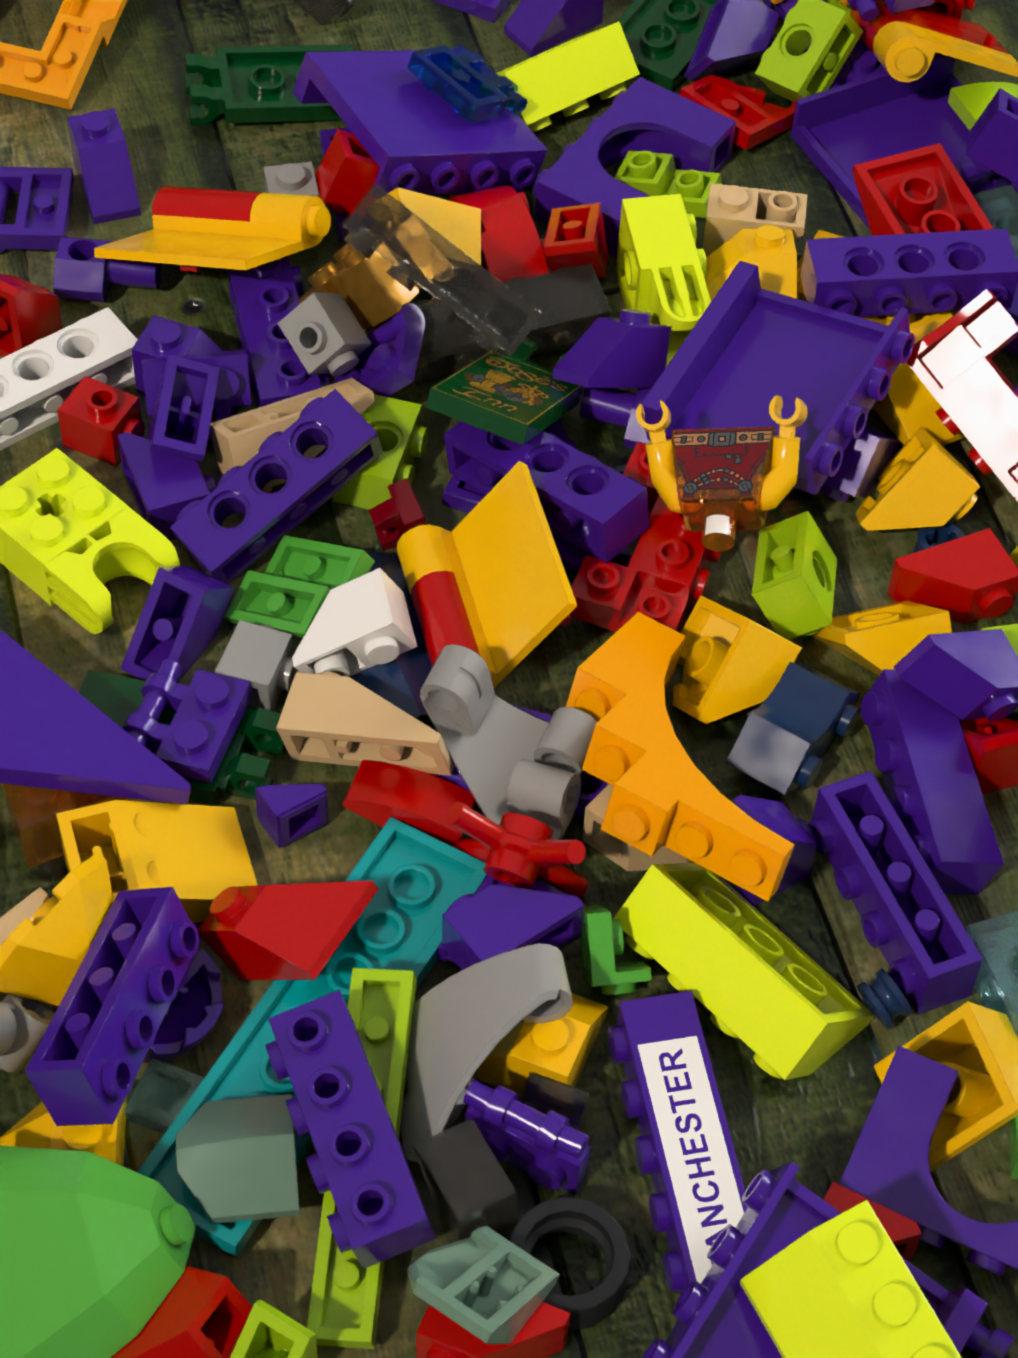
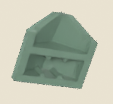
M291 1094L206 1101L177 1133V1173L203 1207L205 1215L212 1224L300 1216L294 1125L285 1100L291 1098Z
M488 1226L475 1229L469 1238L429 1250L407 1269L413 1294L486 1344H511L555 1286L560 1275Z

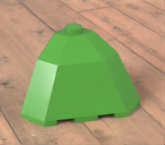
M0 1146V1358H111L141 1332L183 1275L196 1229V1224L193 1222L188 1210L183 1205L177 1203L160 1182L92 1152Z

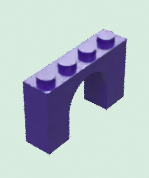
M639 77L626 91L618 93L612 106L601 117H595L589 124L587 131L575 143L571 142L566 146L561 157L550 169H544L538 175L533 188V193L536 196L535 218L549 224L552 208L601 203L608 253L617 257L622 199L650 197V195L616 180L605 169L614 163L623 161L628 151H650L673 154L675 168L679 170L717 173L732 157L736 121Z
M898 1045L839 1185L917 1222L921 1231L920 1240L942 1249L945 1239H951L970 1248L966 1261L1001 1277L1007 1265L1018 1270V1220L1003 1224H990L970 1219L957 1212L943 1199L931 1177L929 1167L931 1141L958 1079V1071Z

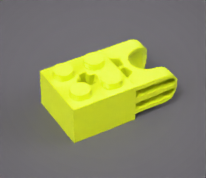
M681 194L622 199L616 275L625 309L651 313L650 322L671 326L666 360L667 367L711 303L705 282L707 275L705 251L703 248H696V220L693 213H686Z
M58 448L0 486V563L50 606L56 604L84 629L94 635L101 633L114 623L111 595L104 585L106 582L116 577L131 576L142 579L152 585L159 567L180 566L175 547L161 532Z

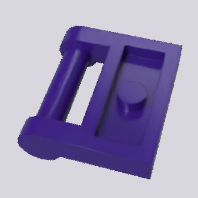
M0 167V254L5 249L58 250L61 237H67L75 183L73 168ZM14 191H20L15 224H4L8 197Z
M409 302L404 304L401 311L393 315L391 320L367 334L372 344L357 356L359 363L347 373L335 377L333 383L353 378L372 390L374 394L385 397L391 396L412 383L425 330V317L419 307Z

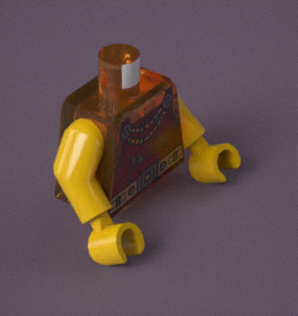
M776 395L770 401L769 414L772 420L779 424V435L776 433L775 426L672 430V439H666L665 430L671 422V413L667 405L660 400L663 411L662 419L656 424H648L645 422L644 407L640 403L636 409V418L642 428L649 432L650 442L646 443L645 446L652 484L670 511L682 513L686 529L692 532H703L702 544L707 549L719 552L732 549L735 543L736 531L758 530L764 526L768 511L775 509L797 483L800 437L795 436V431L797 427L805 422L808 415L807 407L800 398L796 397V410L789 419H783L781 416L783 407L781 396Z

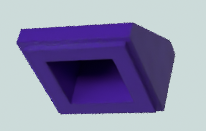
M323 784L264 785L255 788L258 820L278 848L285 847L328 823L327 789Z

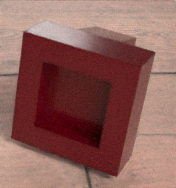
M407 478L388 485L391 498L368 510L383 551L396 548L397 542L408 530L420 525H427Z

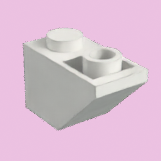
M381 568L331 589L292 657L294 668L301 673L319 674L321 672H333L341 676L350 677L372 666L389 663L400 654L418 647L404 592Z

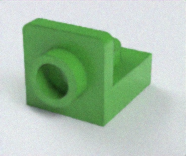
M602 905L584 906L582 937H580L584 979L592 987L600 986L601 994L606 995L632 993L637 991L636 982L651 981V968L643 961L615 963V956L623 955L624 952L623 931L620 920L611 919V911Z

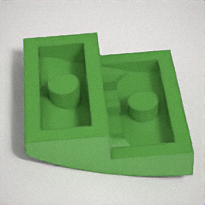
M283 535L265 573L248 570L224 617L230 623L238 624L239 620L259 626L269 625L279 631L292 634L294 637L303 638L330 590L369 573L375 561L362 549Z

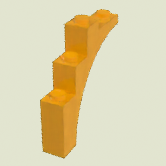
M637 612L577 668L566 707L584 711L597 721L582 770L614 786L600 829L651 857L664 846L768 902L779 888L795 844L752 819L722 795L694 765L676 737L665 707V689L672 681L686 636Z

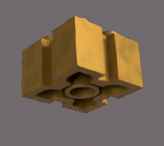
M410 214L396 224L390 218H387L365 235L368 239L367 242L361 243L358 238H355L344 245L333 255L338 262L336 265L331 261L308 278L312 287L298 302L302 303L313 292L340 293L363 331L371 325L374 327L400 312L403 305L410 302L419 293L418 289L429 283L448 264L413 214Z

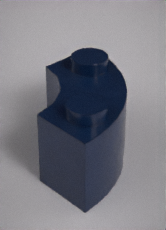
M790 662L769 697L757 709L750 712L725 763L784 795L791 793L799 786L808 789L819 774L823 764L822 758L836 737L840 735L846 738L856 725L861 708L855 705L861 693L804 663Z

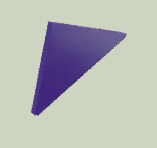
M0 629V783L187 805L191 792V784Z

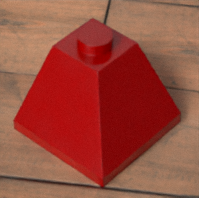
M373 881L229 887L212 901L209 908L210 914L199 927L198 934L239 980H315L379 888Z

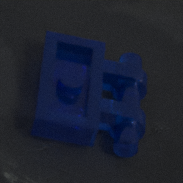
M446 45L412 52L407 69L422 80L423 85L428 90L437 93L449 103L458 116L471 123L503 115L506 107L512 113L518 115L527 106V99L517 92L518 86L507 76L499 77L489 68V62L478 52H469L462 45H458L453 50Z

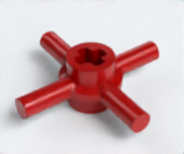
M455 802L448 809L446 814L447 823L472 837L459 839L455 843L454 848L485 862L483 871L491 878L512 887L533 889L536 879L539 877L568 895L580 898L586 892L588 880L564 865L580 864L584 860L586 850L580 840L551 839L553 830L549 826L532 817L518 813H504L498 825L461 802Z

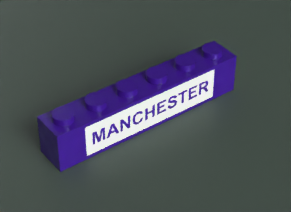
M692 991L619 1002L617 1025L608 1028L612 1060L614 1064H624L627 1081H622L621 1083L624 1110L628 1119L637 1117L641 1136L635 1137L638 1167L641 1175L651 1174L655 1190L654 1194L649 1195L651 1221L656 1233L665 1232L670 1251L663 1254L667 1286L671 1293L680 1291V1295L694 1280L700 1284L702 1283L714 1263L707 1258L712 1244L727 1225L731 1224L736 1227L748 1206L741 1202L745 1188Z

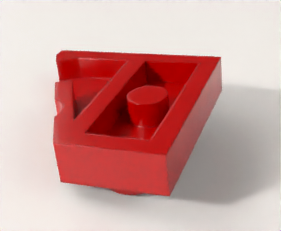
M710 74L680 90L679 95L735 120L736 127L733 144L744 150H748L788 130L793 125L796 101H793L791 107L787 109L764 102L766 91L750 86H741L719 76Z

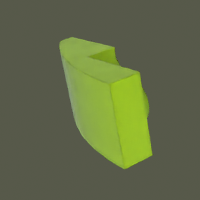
M628 151L614 177L616 180L650 196L681 194L686 213H693L694 217L706 218L710 183L722 184L720 173L679 170L675 168L673 154L650 151Z

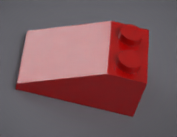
M941 143L853 166L852 174L872 236L994 229Z

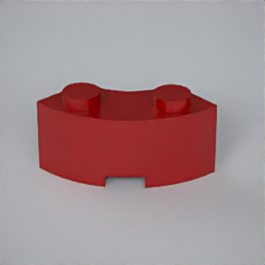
M500 186L450 197L452 202L481 209V266L475 269L481 292L499 290L550 278L548 271L550 266L546 260L543 248L545 238H539L524 192L517 193L510 186Z

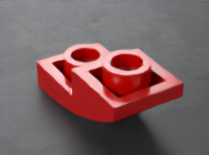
M362 760L356 770L342 806L382 828L390 817L399 821L402 820L453 847L463 832L447 823V811L455 802H461L472 809L475 799L470 791L434 775L391 763Z

